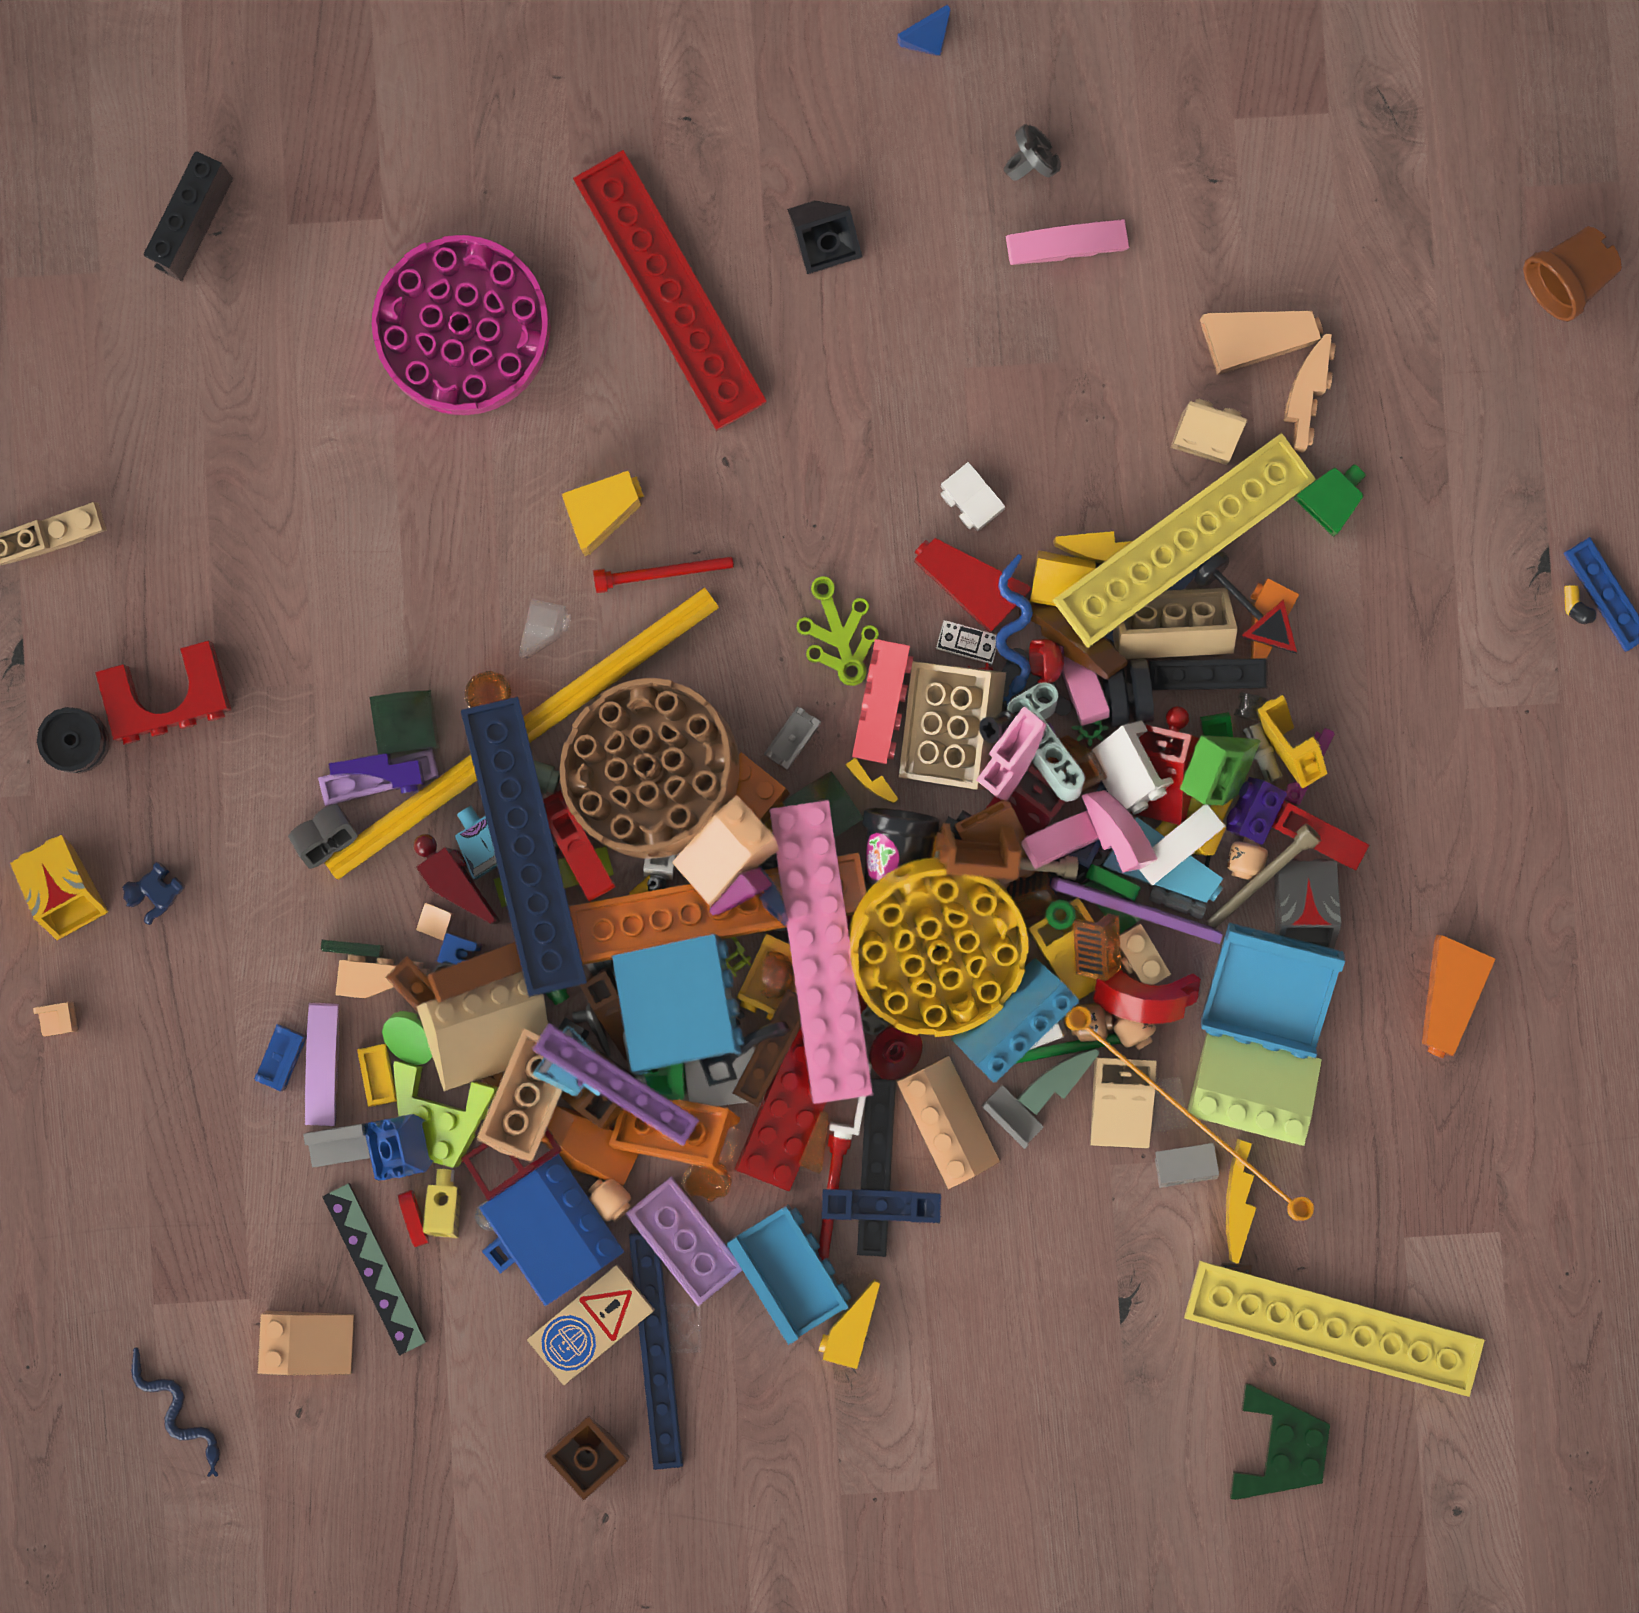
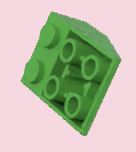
M1201 735L1195 747L1190 765L1185 772L1180 789L1204 805H1225L1239 794L1261 741L1251 738Z

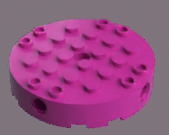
M453 235L420 244L407 252L388 271L377 291L374 301L372 335L383 367L395 384L411 399L431 410L441 413L474 415L494 410L509 403L521 394L534 380L545 360L548 350L550 317L546 300L535 276L513 252L500 244L481 237ZM467 319L469 326L465 330L458 332L453 328L457 320Z

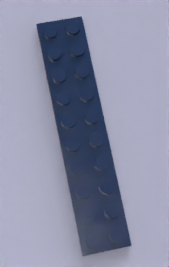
M514 697L461 710L462 719L528 996L533 997L586 984L587 981L519 698Z

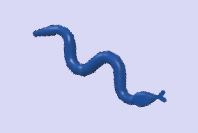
M1018 554L1006 569L1003 570L998 584L1001 596L1020 607L1022 612L1017 620L1002 627L996 635L995 647L999 654L1021 667V674L1015 677L1009 685L1008 696L1003 697V701H1007V705L1012 696L1025 688L1031 671L1030 662L1027 658L1007 645L1008 637L1026 627L1033 615L1031 602L1008 587V580L1012 577L1022 559L1021 554Z

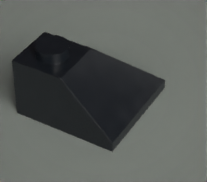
M814 200L787 209L807 275L862 257L850 207Z

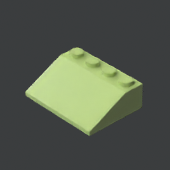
M1207 1033L1187 1110L1198 1119L1304 1146L1312 1117L1322 1059L1309 1056L1306 1059L1293 1056L1290 1051L1282 1049L1271 1051L1264 1048L1262 1044L1254 1042L1243 1044L1231 1036L1222 1035L1217 1037Z

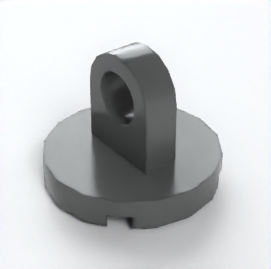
M1024 124L1016 130L1015 137L1020 151L1010 158L1004 168V172L1012 180H1019L1034 168L1048 178L1053 177L1060 171V158L1057 154L1052 155L1050 149L1053 148L1051 142L1035 126Z

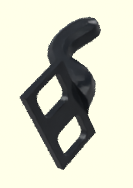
M787 1022L771 1023L749 1033L744 1037V1045H740L742 1054L732 1052L699 1059L709 1087L737 1079L732 1065L733 1062L758 1043L766 1039L786 1035L790 1031ZM724 1063L729 1072V1077L714 1080L709 1066Z

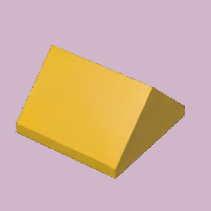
M1038 550L1030 602L1056 606L1052 600L1096 569V562Z

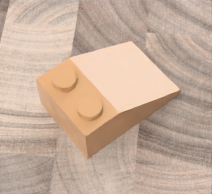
M736 796L710 818L704 828L675 858L673 864L705 901L712 905L741 873L757 868L776 853L779 848L771 832L742 800Z
M266 1310L261 1314L258 1374H351L354 1314Z

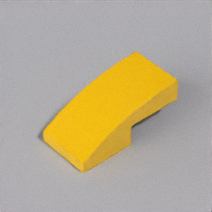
M856 758L846 764L851 774L870 792L892 804L898 801L897 796L882 775L872 782Z

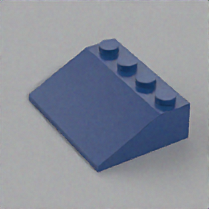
M559 1154L479 1207L544 1306H547L624 1253V1250Z

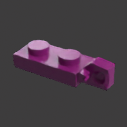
M1324 728L1322 734L1316 731L1314 739L1319 744L1323 757L1335 735L1334 731ZM1297 781L1288 784L1285 800L1299 806L1309 785L1302 789Z

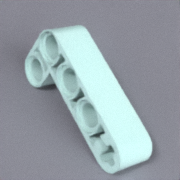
M1039 683L1013 698L1008 704L1007 711L1012 713L1020 712L1023 707H1026L1047 724L1045 719L1050 717L1056 709L1058 691L1050 683ZM1040 697H1045L1049 699L1050 702L1041 703L1037 699ZM1047 724L1043 739L1032 762L1060 799L1064 801L1076 800L1082 791L1084 774ZM1054 757L1059 760V763L1052 764L1046 759Z

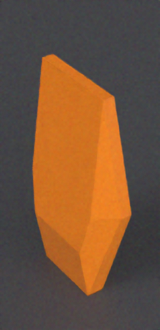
M556 1105L547 1127L562 1149L558 1154L566 1166L572 1170L605 1181L613 1179L623 1186L639 1153L612 1148L609 1142L614 1130L613 1127H610L608 1130L600 1129L578 1111ZM544 1134L541 1142L551 1150L553 1147Z

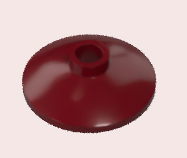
M894 1025L887 1027L878 1034L870 1049L869 1060L873 1071L887 1080H895L906 1076L916 1067L921 1058L923 1049L922 1039L919 1033L918 1035L910 1034L895 1028Z

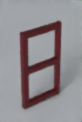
M546 1127L544 1134L553 1148L525 1168L517 1157L509 1155L519 1172L491 1191H489L470 1160L488 1148L489 1145L483 1142L461 1157L462 1162L465 1163L488 1201L562 1151L548 1127Z

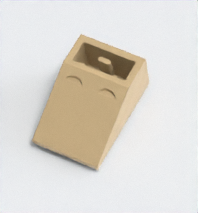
M1196 399L1195 402L1190 401L1181 414L1171 448L1227 465L1247 419L1241 417V412L1234 409L1224 408V411L1212 408L1213 404L1205 400Z
M1097 1057L1094 1060L1090 1145L1149 1148L1155 1088L1120 1058ZM1128 1059L1151 1080L1156 1081L1155 1060Z

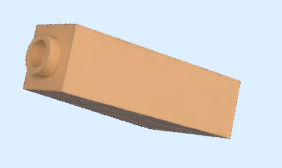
M1312 311L1207 313L1200 319L1217 375L1317 344L1321 339L1320 335L1323 334L1320 319L1318 317L1314 318Z

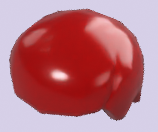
M1033 639L1030 642L1029 662L1032 675L1042 678L1037 680L1038 683H1054L1064 668V656L1060 646L1049 639Z

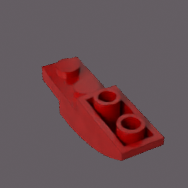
M560 790L543 799L551 834L588 901L615 888L582 826L574 815L571 814L562 791Z
M1286 801L1283 802L1272 825L1274 829L1294 839L1297 835V830L1305 823L1309 824L1322 840L1313 849L1357 871L1370 846L1369 844Z

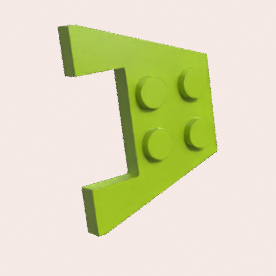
M400 1060L394 1061L398 1117L415 1114L424 1119L422 1127L429 1159L434 1160V1163L448 1167H459L462 1162L461 1157L469 1149L479 1123L485 1119L489 1111L488 1107L495 1097L498 1087L477 1081L471 1082L466 1110L418 1097L423 1067Z

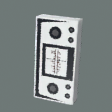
M944 620L936 649L992 665L997 649L995 647L996 634Z

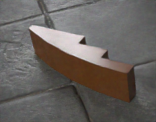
M1031 602L1033 610L1031 621L1041 626L1042 636L1053 640L1063 647L1064 656L1106 679H1109L1127 665V660L1104 637L1087 648L1057 606Z

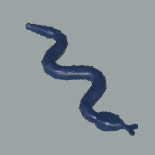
M135 1347L133 1349L131 1373L136 1387L144 1392L169 1391L172 1393L173 1399L164 1417L166 1431L171 1437L180 1441L197 1438L206 1439L208 1446L205 1454L211 1466L207 1476L210 1477L213 1474L217 1477L218 1473L215 1471V1466L219 1460L220 1450L214 1433L204 1427L178 1428L176 1418L183 1406L185 1397L182 1387L174 1380L169 1379L149 1382L143 1380L139 1348Z

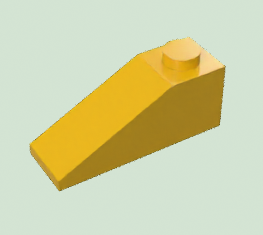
M873 1279L833 1324L829 1335H822L819 1351L824 1352L823 1360L857 1369L880 1286V1280Z

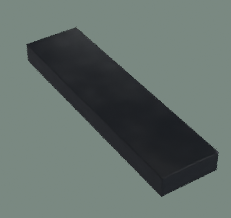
M1268 659L1150 661L1152 691L1268 689Z

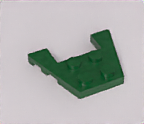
M1245 1383L1241 1410L1272 1415L1264 1475L1233 1471L1230 1499L1237 1500L1322 1484L1330 1424L1251 1384Z

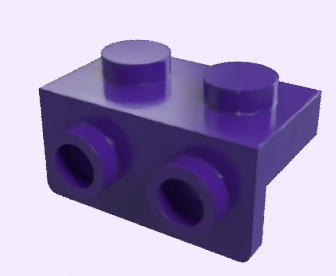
M1249 777L1241 786L1239 791L1240 797L1235 807L1231 809L1227 816L1226 831L1246 837L1257 844H1264L1287 795L1286 791L1265 780Z

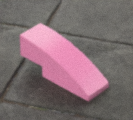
M1060 646L1061 651H1062L1063 656H1064L1063 647ZM1064 656L1062 675L1081 726L1109 718L1110 711L1096 673Z
M1023 707L990 751L989 755L993 758L976 780L993 795L1007 801L1036 754L1047 724L1029 709Z
M1105 790L1082 795L1103 849L1113 848L1122 872L1142 869L1158 860L1139 824L1117 799Z
M1087 810L1026 837L1021 845L1034 869H1037L1099 840V837Z

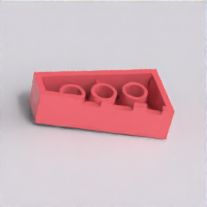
M875 639L852 759L856 758L857 760L883 765L887 764V759L893 760L896 742H891L893 730L899 731L902 714L897 713L899 701L905 702L908 685L903 684L904 674H910L913 656H908L910 646Z

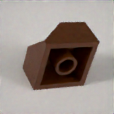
M590 1416L586 1417L565 1434L544 1455L547 1461L583 1501L620 1469L630 1457L612 1435Z

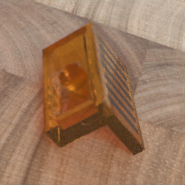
M1036 871L1027 878H1018L1010 882V885L1005 888L1016 904L1023 920L1046 914L1048 906L1052 902L1059 900L1049 886L1051 872Z
M1107 914L1097 923L1081 919L1073 920L1076 974L1107 981L1121 970L1119 916Z

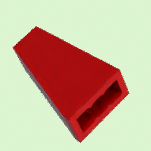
M934 538L930 543L925 540L915 550L914 553L918 556L915 558L914 563L989 633H992L1017 606L1001 596L998 584L1002 571L937 538ZM1013 577L1008 580L1009 589L1024 597L1032 589L1027 584Z

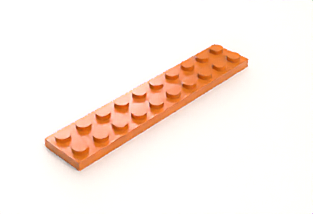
M859 853L837 856L846 916L854 914L858 904L866 894ZM779 868L764 870L774 882L783 901ZM691 884L569 906L582 965L612 960V956L711 934H716L721 939L787 927V924L784 926L763 907L760 897L765 892L757 894L728 911L712 915L709 911L715 902L709 905Z

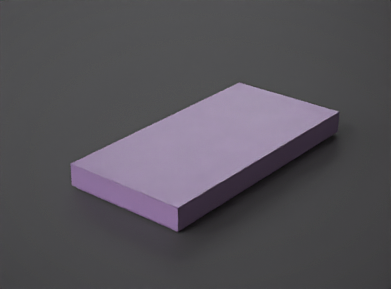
M672 1176L625 1213L697 1306H700L742 1271L730 1249Z

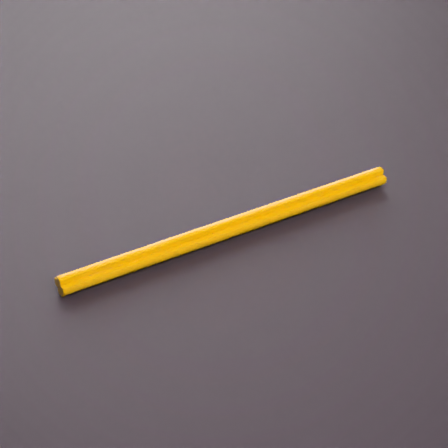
M705 587L526 714L523 719L529 743L717 610L719 606ZM471 754L358 834L355 841L348 847L333 852L332 856L324 862L332 875L339 880L475 783L477 777Z

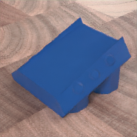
M415 1114L369 1122L364 1125L376 1180L401 1178L427 1171L434 1160L429 1159L422 1127L424 1119Z

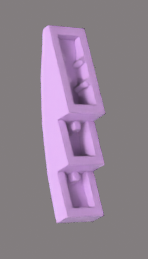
M309 1003L305 1125L335 1126L339 1004Z

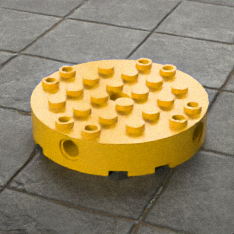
M939 858L913 861L883 876L868 890L858 904L848 931L852 970L863 999L877 1016L882 1017L894 1025L895 1028L914 1035L919 1033L935 1035V1037L951 1036L974 1029L991 1019L1003 1009V1004L1018 989L1025 973L1024 966L1029 950L1024 920L1005 887L996 878L946 874L944 865L939 862ZM936 945H942L941 949L933 951Z

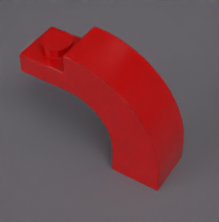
M1117 968L1097 977L1093 1001L1109 1013L1129 1021L1147 1024L1170 1023L1183 1019L1186 1007L1197 1002L1201 979L1192 973L1166 985H1148L1134 980Z

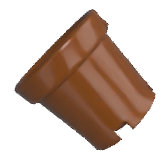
M1587 226L1552 249L1538 253L1535 252L1525 260L1523 272L1530 292L1537 302L1558 320L1568 322L1582 314L1585 304L1622 269L1621 258L1614 245L1606 248L1601 242L1606 236L1594 227Z

